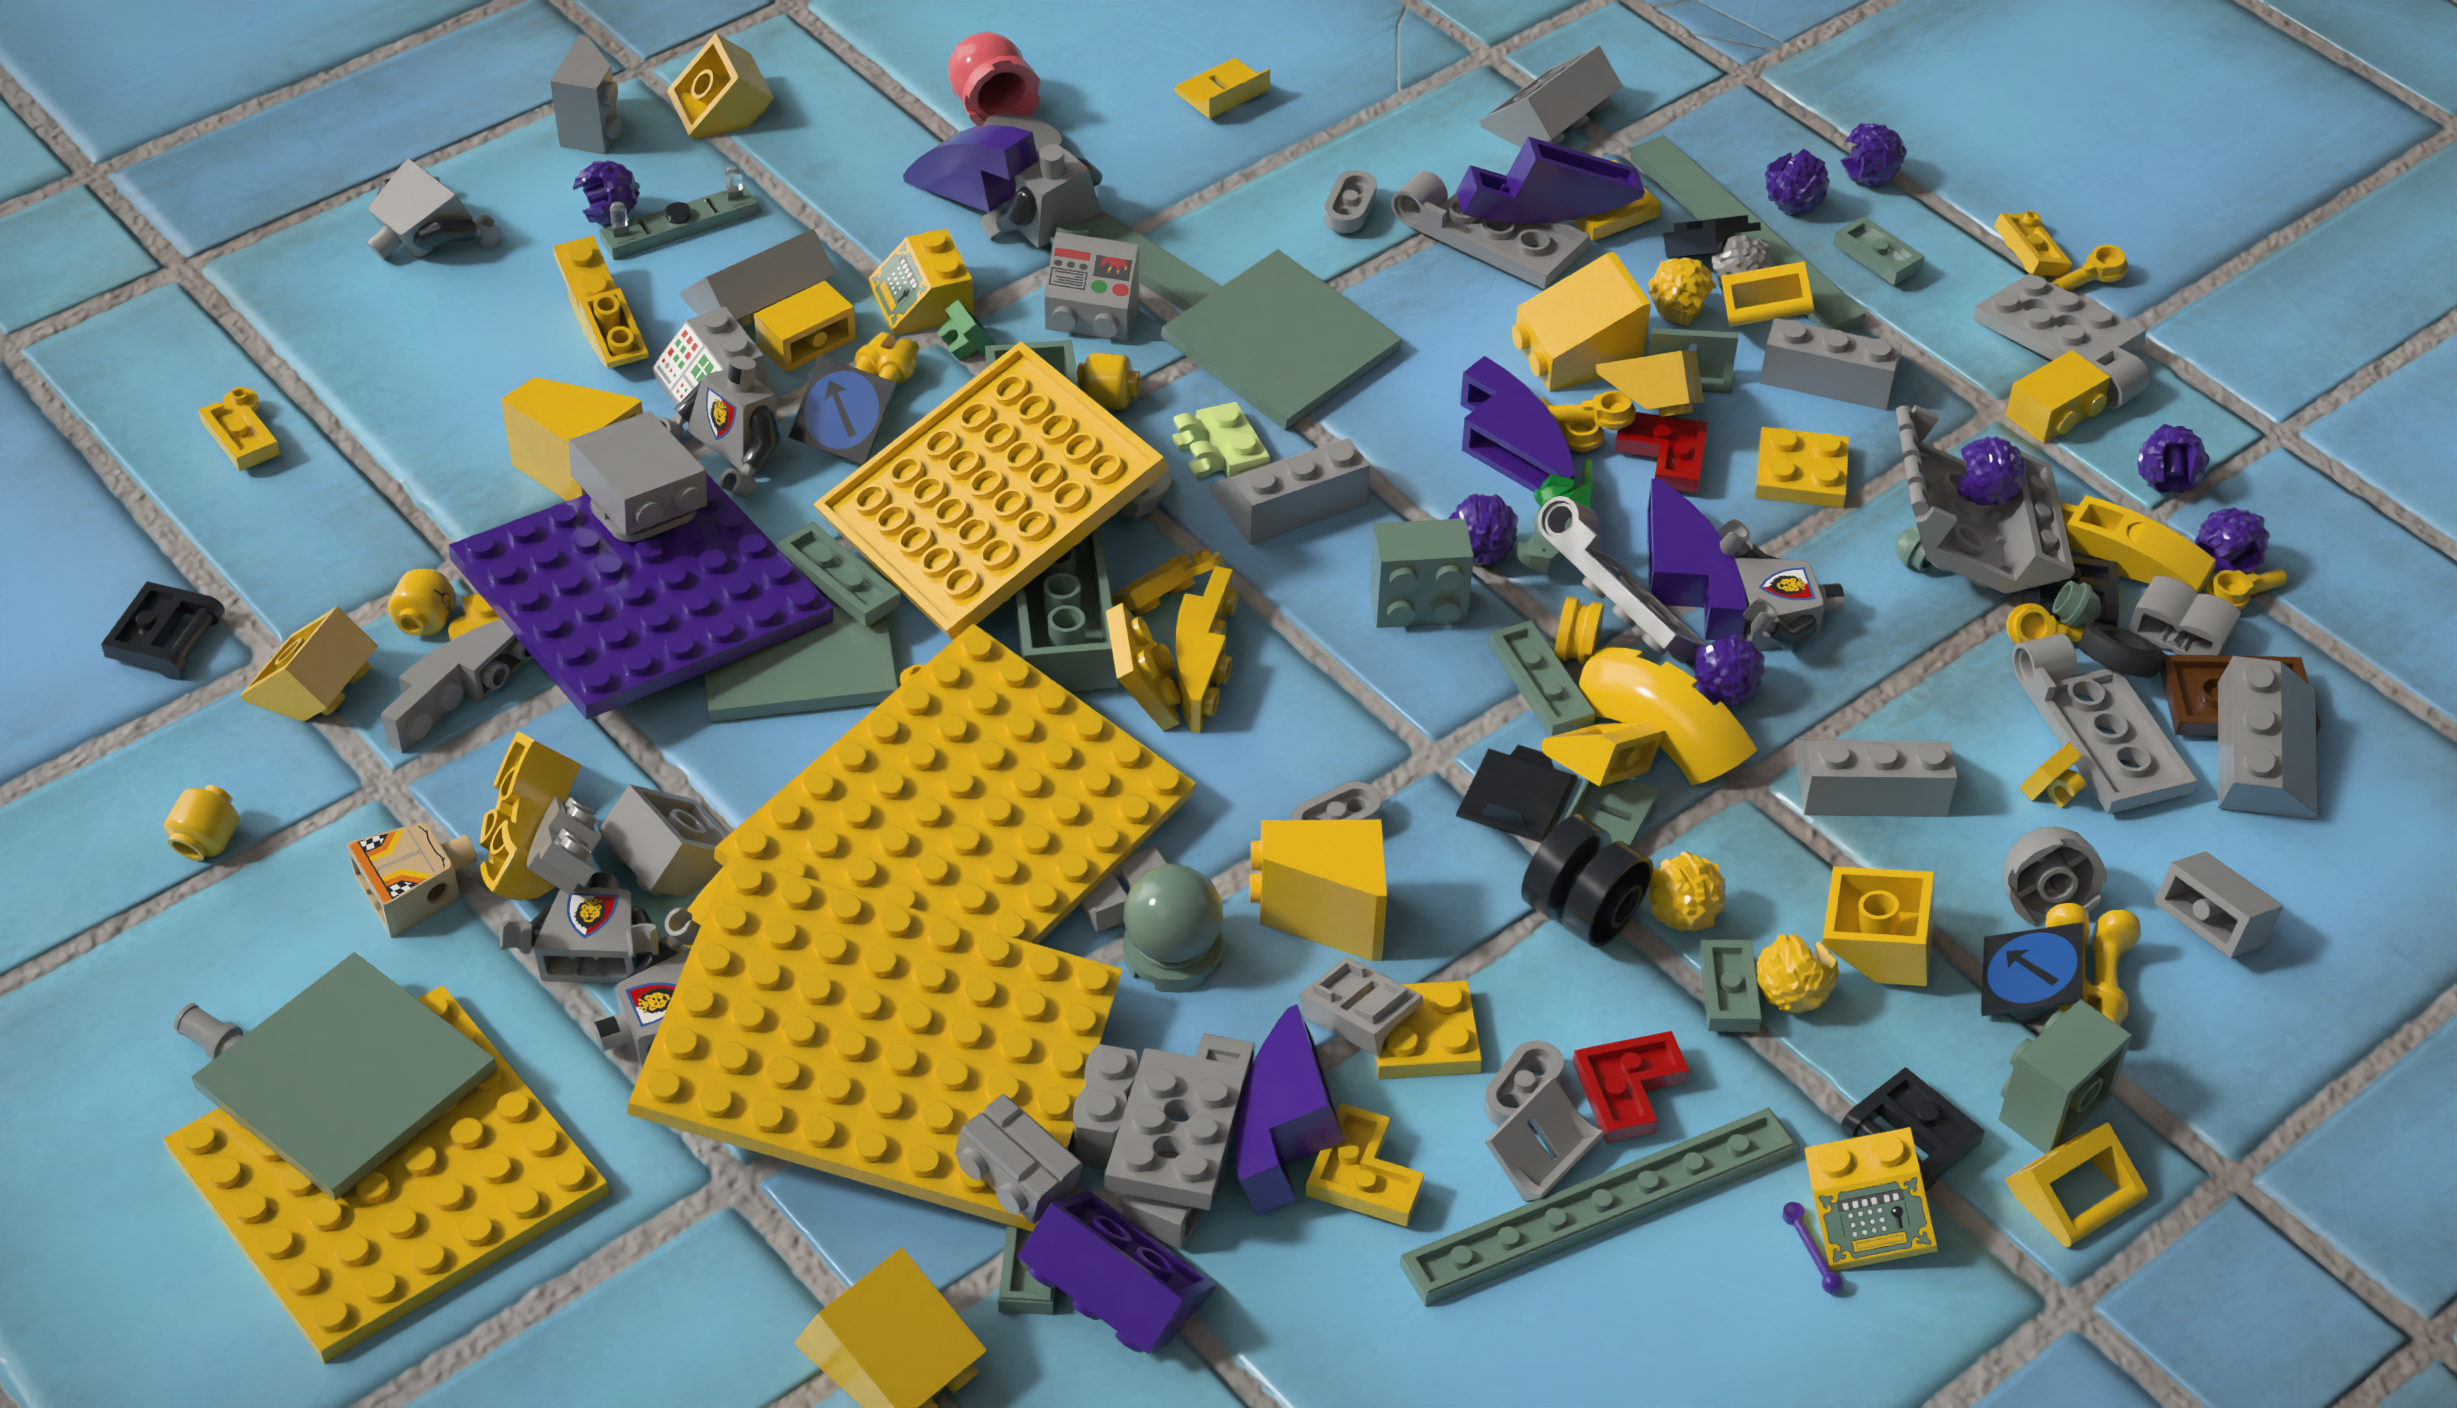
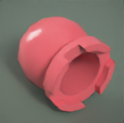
M988 31L970 35L957 44L948 61L949 80L953 93L963 102L966 113L977 126H983L988 117L996 114L1013 113L1032 116L1040 103V97L1038 96V82H1040V79L1033 68L1023 60L1021 51L1006 36Z

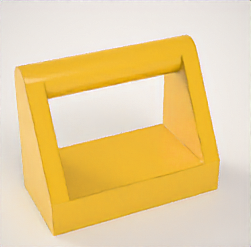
M1805 261L1721 276L1729 327L1814 313Z
M1651 722L1595 724L1546 737L1541 742V750L1546 756L1601 787L1648 773L1665 730Z
M2109 1122L2078 1133L2004 1179L2014 1197L2065 1247H2070L2139 1204L2148 1198L2149 1195L2145 1184ZM2090 1160L2120 1190L2070 1220L2050 1183L2085 1161Z

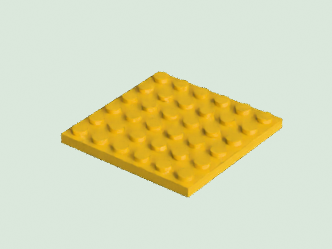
M1020 341L813 505L826 522L953 641L970 625H977L1036 576L1044 572L1051 564L1080 543L1086 536L1111 516L1115 515L1146 488L1150 487L1156 480L1168 472L1170 468L1160 453Z
M443 985L419 997L417 1000L493 1056L496 1061L497 1070L336 1201L220 1108L163 1138L168 1153L324 1364L609 1195L607 1181Z

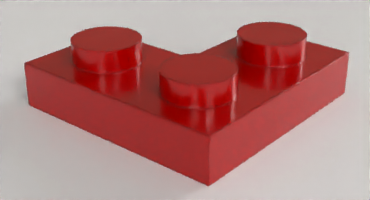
M1636 412L1635 420L1630 425L1617 431L1615 451L1658 457L1654 479L1663 480L1676 491L1697 493L1708 422L1670 416L1660 417V415Z
M1672 1031L1574 1050L1572 1062L1599 1129L1606 1132L1603 1135L1606 1144L1655 1134L1658 1121L1645 1092L1685 1084L1689 1075L1688 1066Z

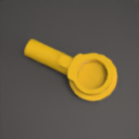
M2100 245L2088 255L2086 263L2083 264L2082 268L2054 280L2052 284L2069 292L2095 279L2105 283L2118 281L2125 276L2128 269L2125 253L2114 245Z
M1616 390L1596 394L1593 400H1585L1581 404L1548 405V411L1557 423L1594 421L1599 426L1608 430L1622 429L1630 425L1636 416V408L1631 398L1623 392Z
M1538 397L1547 409L1548 405H1552L1543 398ZM1594 421L1557 423L1568 444V448L1575 452L1586 453L1598 448L1603 443V428Z
M2280 568L2258 575L2254 573L2246 575L2239 570H2223L2217 572L2214 577L2208 580L2204 588V594L2220 597L2236 606L2239 610H2242L2249 603L2250 595L2286 585L2287 575Z
M2026 603L2015 607L2009 614L2006 622L2007 634L2015 645L2060 633L2065 634L2071 642L2079 643L2086 627L2066 626L2061 621H2056L2055 617L2050 615L2045 608L2035 603Z

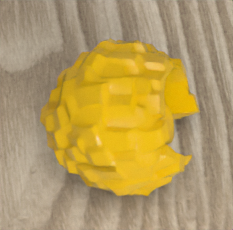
M1686 257L1680 260L1673 258L1660 262L1655 276L1648 282L1650 287L1648 294L1657 312L1665 321H1670L1673 324L1689 325L1705 305L1702 299H1705L1712 292L1713 288L1716 289L1717 285L1712 280L1713 274L1702 264V261Z
M1686 851L1671 860L1665 859L1662 861L1660 868L1653 870L1649 883L1650 893L1648 894V899L1652 906L1651 913L1655 915L1656 920L1663 922L1667 927L1676 928L1681 932L1684 930L1697 931L1715 926L1714 920L1723 912L1726 900V879L1721 876L1718 864Z
M1786 934L1778 935L1776 941L1762 950L1757 961V984L1767 999V1003L1772 1006H1778L1779 1010L1799 1014L1801 1012L1805 1013L1808 1010L1818 1009L1829 998L1831 990L1836 987L1839 976L1837 959L1833 957L1832 952L1826 949L1821 942H1816L1815 952L1812 954L1811 949L1808 948V945L1797 934H1790L1789 936Z

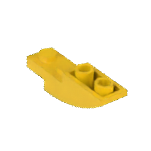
M594 235L553 246L554 258L567 286L568 300L589 344L602 364L609 369L649 358L648 350L621 288H616Z
M2085 495L2079 506L2060 502L2070 551L2118 562V576L2149 584L2154 576L2171 577L2187 584L2199 594L2216 567V560L2196 544L2159 522L2133 510Z
M1215 566L1203 597L1185 593L1179 609L1176 625L1175 682L1180 694L1181 701L1179 704L1190 731L1195 733L1201 732L1207 715L1212 717L1215 715L1220 690L1217 688L1219 683H1227L1231 672L1232 657L1226 655L1225 633L1227 623L1225 618L1226 616H1234L1239 590L1232 588L1233 569Z

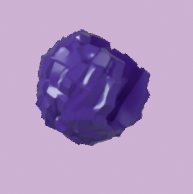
M1860 123L1845 140V143L1851 142L1855 144L1851 148V155L1841 159L1840 162L1852 181L1860 183L1862 186H1882L1888 180L1893 179L1895 174L1900 171L1901 164L1904 163V158L1907 154V149L1899 134L1892 129L1889 130L1886 125Z
M1803 148L1798 154H1795L1794 158L1790 152L1769 163L1765 172L1766 189L1769 193L1768 199L1775 202L1778 210L1785 211L1788 215L1800 214L1820 205L1827 196V189L1830 180L1827 178L1828 171L1824 166L1825 162Z
M609 160L605 162L593 161L590 166L580 171L573 184V190L584 187L583 192L588 199L590 208L582 210V212L586 215L589 223L596 222L606 225L618 223L625 215L629 214L630 210L634 209L640 194V185L638 182H635L632 171L622 164Z
M2163 424L2149 436V439L2139 449L2137 459L2138 472L2143 480L2147 481V486L2152 487L2156 491L2176 493L2184 492V490L2190 491L2196 489L2201 484L2210 458L2204 451L2205 447L2202 439L2196 436L2192 429H2187L2185 426L2173 427Z
M1987 436L1986 438L1975 440L1961 449L1962 458L1967 462V477L1962 473L1959 474L1957 481L1958 495L1965 496L1966 499L1975 502L1976 505L1998 506L2017 496L2022 486L2025 485L2027 478L2025 475L2027 469L2026 462L2020 455L2021 451L2018 447L2012 446L2009 441L1998 436L1993 438Z
M1477 493L1470 495L1461 504L1457 505L1456 512L1449 516V519L1466 518L1474 556L1473 563L1476 565H1493L1496 561H1503L1505 556L1513 550L1514 543L1517 540L1516 533L1518 529L1516 526L1518 516L1513 512L1512 507L1507 506L1497 494L1493 496L1478 495Z
M2235 507L2210 513L2207 517L2208 519L2200 525L2201 529L2198 531L2199 534L2195 539V544L2216 560L2214 570L2217 572L2239 570L2246 575L2255 574L2259 566L2264 563L2265 553L2269 548L2268 539L2270 535L2264 528L2265 519L2248 510H2238Z
M1733 634L1728 638H1720L1708 646L1704 645L1696 649V664L1694 666V679L1697 680L1696 686L1699 692L1712 703L1718 704L1721 701L1725 706L1744 703L1756 697V691L1761 685V676L1765 672L1763 665L1765 657L1761 652L1757 651L1751 641H1746L1740 634Z

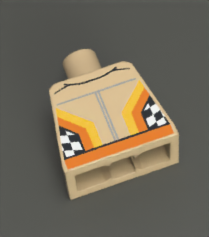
M422 822L346 843L354 877L391 938L403 933L457 901L460 893L455 870L477 862L474 847L466 834L440 845L429 825Z

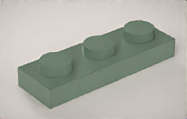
M814 522L777 542L778 549L808 581L863 626L871 625L902 606L901 592Z
M1532 620L1490 632V648L1549 736L1594 725V710Z

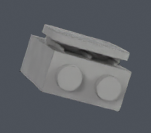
M651 411L569 440L571 476L591 497V510L593 514L619 540L636 542L686 524L694 519L696 509L707 506L706 469Z

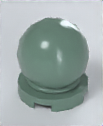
M1167 863L1146 871L1131 886L1124 904L1123 920L1126 927L1123 944L1124 963L1131 976L1135 978L1138 974L1144 980L1155 983V990L1182 993L1199 988L1205 984V977L1213 972L1216 966L1219 968L1222 964L1223 935L1220 930L1223 924V904L1221 897L1210 878L1191 867Z

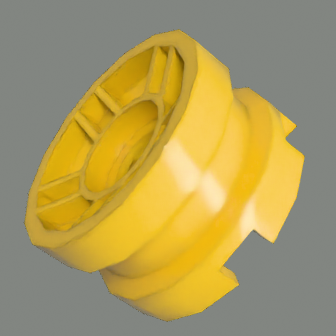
M1567 596L1559 622L1554 653L1560 661L1566 662L1568 658L1578 659L1579 665H1585L1596 652L1604 616V603L1593 601L1590 605L1580 603L1579 598Z

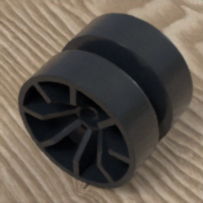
M1574 814L1559 823L1537 849L1524 875L1521 896L1525 903L1549 919H1562L1563 926L1567 931L1590 946L1598 948L1614 939L1638 910L1649 888L1653 875V862L1650 858L1623 841L1612 843L1611 835L1608 831L1583 815Z

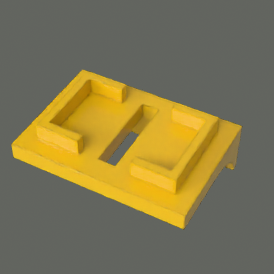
M1234 57L1176 85L1174 92L1210 119L1270 90V69L1257 73Z

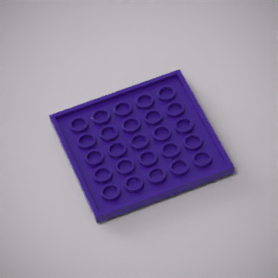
M707 472V506L696 509V516L690 522L640 541L626 542L614 537L593 514L591 510V497L585 494L449 544L450 560L500 619L505 622L517 639L586 720L833 621V606Z

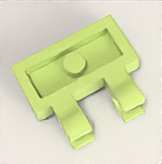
M1237 402L1196 410V418L1190 413H1182L1173 417V422L1181 433L1173 434L1172 440L1178 450H1191L1196 461L1188 462V467L1196 478L1206 477L1222 470L1227 477H1231L1270 463V455Z

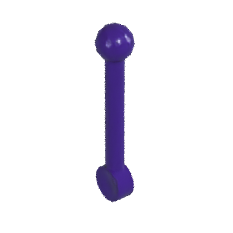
M1797 1202L1787 1203L1783 1208V1220L1789 1225H1794L1823 1277L1821 1281L1823 1290L1829 1294L1838 1293L1843 1286L1842 1278L1838 1274L1832 1273L1804 1223V1207Z

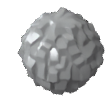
M1732 234L1723 241L1720 252L1711 253L1713 269L1717 272V282L1722 290V294L1721 276L1776 266L1771 257V248L1768 243H1764L1761 238L1758 239L1743 234Z

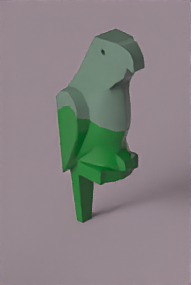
M1586 459L1580 487L1574 484L1573 479L1550 474L1540 489H1535L1534 499L1540 505L1534 518L1535 535L1529 538L1526 543L1518 541L1516 547V556L1527 568L1547 574L1565 558L1540 533L1538 515L1542 506L1548 500L1557 496L1567 497L1590 509L1593 481L1591 482L1592 460ZM1573 517L1567 520L1565 531L1571 526Z

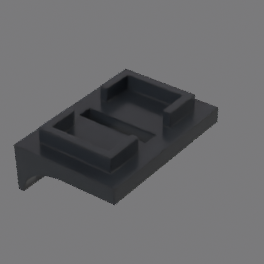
M1748 215L1674 223L1675 232L1663 233L1666 257L1720 252L1721 245L1727 237L1735 233L1761 230V223H1749Z

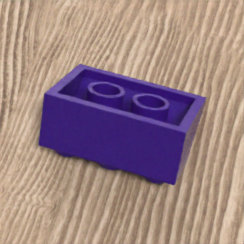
M1089 1190L1051 1202L1017 1256L1030 1266L1028 1271L1034 1279L1047 1287H1058L1073 1298L1072 1305L1077 1311L1090 1319L1103 1320L1117 1331L1115 1336L1124 1346L1139 1353L1144 1351L1150 1354L1166 1346L1217 1285Z

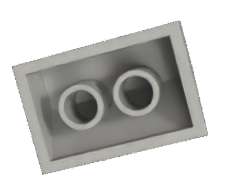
M1600 45L1549 68L1481 118L1479 123L1482 128L1522 148L1528 136L1557 144L1565 138L1563 131L1566 128L1568 131H1572L1589 120L1586 113L1590 110L1593 114L1611 104L1613 100L1610 95L1623 85Z
M813 228L709 275L679 293L683 301L699 316L709 311L726 307L743 328L754 322L753 313L834 276L836 273Z
M1775 318L1766 344L1760 383L1886 411L1902 356V345L1882 339L1844 333L1840 330H1830L1802 324L1798 321Z
M1347 438L1210 483L1209 491L1248 543L1253 545L1367 505L1370 464L1352 441Z
M2233 656L2218 682V808L2315 820L2318 816L2315 689L2281 661Z
M1794 738L1793 748L1804 815L1948 817L1957 782V773L1950 742L1938 740Z

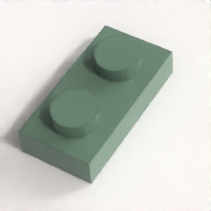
M1865 216L1858 218L1835 232L1834 246L1894 286L1920 271L1923 267L1924 255Z
M1701 939L1699 957L1708 1031L1759 1032L1761 1011L1752 940Z

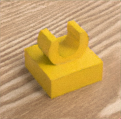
M2068 742L2044 762L2019 788L2031 801L2047 789L2051 801L2062 808L2087 785L2080 774L2070 770L2082 755Z

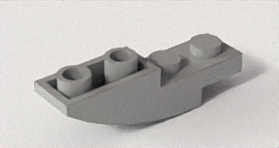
M502 619L477 627L445 643L417 661L398 677L402 695L381 713L388 747L403 754L417 740L424 738L430 728L448 711L454 710L465 696L481 703L494 690L501 688L507 678L517 668L533 658Z
M555 796L532 842L527 859V869L571 895L578 883L584 887L596 870L591 852L602 837L597 825L598 819L593 816L595 811L572 796L569 797L567 802Z

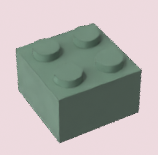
M1466 518L1374 523L1370 595L1376 628L1467 623L1474 556Z
M2082 999L2065 1013L2061 1010L2057 1011L2047 1021L2039 1037L2034 1041L2030 1039L2024 1040L2013 1053L2010 1064L2014 1068L2011 1077L2001 1090L2000 1095L2004 1098L1998 1120L2045 1154L2064 1143L2111 1099L2132 1034Z

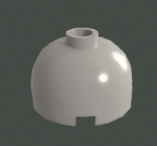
M2056 826L2040 827L2024 834L2013 844L2004 861L2002 880L2015 912L2026 922L2037 925L2035 920H2046L2047 912L2059 904L2075 903L2084 907L2088 913L2097 907L2102 898L2099 891L2103 885V880L2105 883L2107 881V872L2096 849L2078 832Z

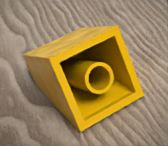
M1606 253L1519 305L1517 308L1516 325L1512 327L1513 343L1518 350L1523 351L1529 360L1533 374L1536 377H1540L1549 392L1603 379L1596 372L1597 364L1644 357L1651 303L1616 253Z
M533 377L501 399L512 466L566 501L587 494L571 476L569 440L643 413L642 402L636 397Z
M1381 819L1261 820L1260 841H1251V871H1259V874H1250L1249 876L1250 903H1259L1260 924L1370 961H1382L1387 888Z
M903 1247L899 1248L822 1309L794 1342L804 1355L863 1408H938L939 1406L932 1398L946 1387L953 1394L963 1388L980 1373L974 1366V1363L987 1351Z

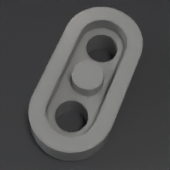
M1353 170L1344 172L1337 178L1324 208V223L1328 228L1339 234H1350L1362 228L1376 199L1377 181L1371 174Z
M1359 781L1347 782L1298 805L1293 811L1292 820L1379 819L1381 796L1370 784Z
M1529 1041L1518 1046L1487 1087L1484 1110L1488 1119L1500 1127L1547 1078L1555 1077L1560 1084L1564 1065L1560 1051L1553 1045L1543 1041ZM1532 1072H1538L1542 1075L1535 1076Z

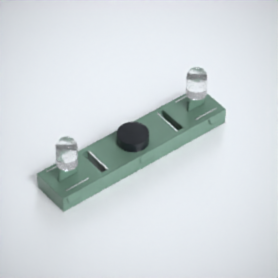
M731 165L725 170L727 188L725 191L687 203L674 202L669 204L665 210L630 221L627 218L626 206L622 202L612 203L609 209L612 226L599 230L600 238L613 260L756 215L758 214V203L746 186L742 184L740 168Z

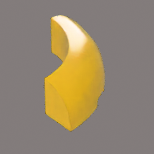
M1610 647L1597 650L1583 667L1579 681V690L1594 710L1595 717L1610 718L1622 723L1651 722L1665 730L1659 746L1678 765L1691 786L1707 782L1726 773L1757 751L1747 732L1721 701L1714 706L1695 689L1696 679L1667 661L1659 666L1643 659L1642 651Z
M517 731L494 781L493 787L499 790L498 801L495 809H491L484 814L479 844L488 849V861L485 860L480 865L482 877L487 887L493 893L518 901L538 898L556 887L527 869L528 854L550 803L555 796L566 802L570 789L582 766L573 759L520 731Z

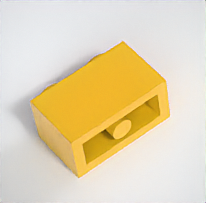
M825 280L754 313L757 347L785 373L818 358L819 355H825L856 340L854 306Z
M2071 350L2014 382L2005 416L2037 440L2045 443L2059 434H2066L2074 425L2086 418L2098 415L2107 403L2106 393L2111 377L2077 352Z

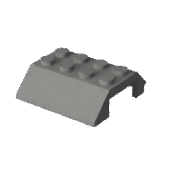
M1914 405L1912 409L1909 406H1900L1896 409L1911 505L1927 561L1942 571L1955 572L1969 578L1974 584L1982 588L1990 587L2004 594L2071 578L2075 570L2051 464L2021 451L2020 455L2026 462L2027 469L2025 475L2027 478L2019 494L2010 501L1998 506L1976 505L1975 502H1971L1965 496L1958 495L1957 492L1959 474L1962 473L1967 477V462L1923 443V440L1938 422V414Z

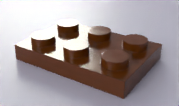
M2164 654L2159 670L2175 735L2218 736V682L2233 656ZM2240 656L2281 661L2309 684L2302 657ZM2316 710V737H2317V734H2318V731H2319V728H2320V725H2321V724H2320V720H2319L2318 713H2317V710Z

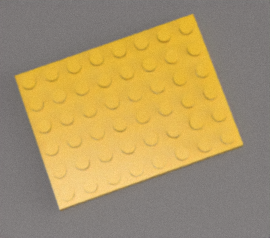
M972 624L715 847L714 859L725 867L729 856L1039 944L1091 891L1193 795L1196 782L978 626Z
M729 856L629 1099L627 1115L1033 1232L1038 1222L1032 1224L1021 1213L1013 1215L1006 1211L998 1201L996 1191L982 1178L979 1180L970 1178L961 1169L955 1155L959 1132L966 1123L978 1113H983L989 1104L1004 1094L1068 1149L1074 1131V1105L1077 1097L1085 1088L1086 1062L1093 1049L1101 1043L1122 969Z

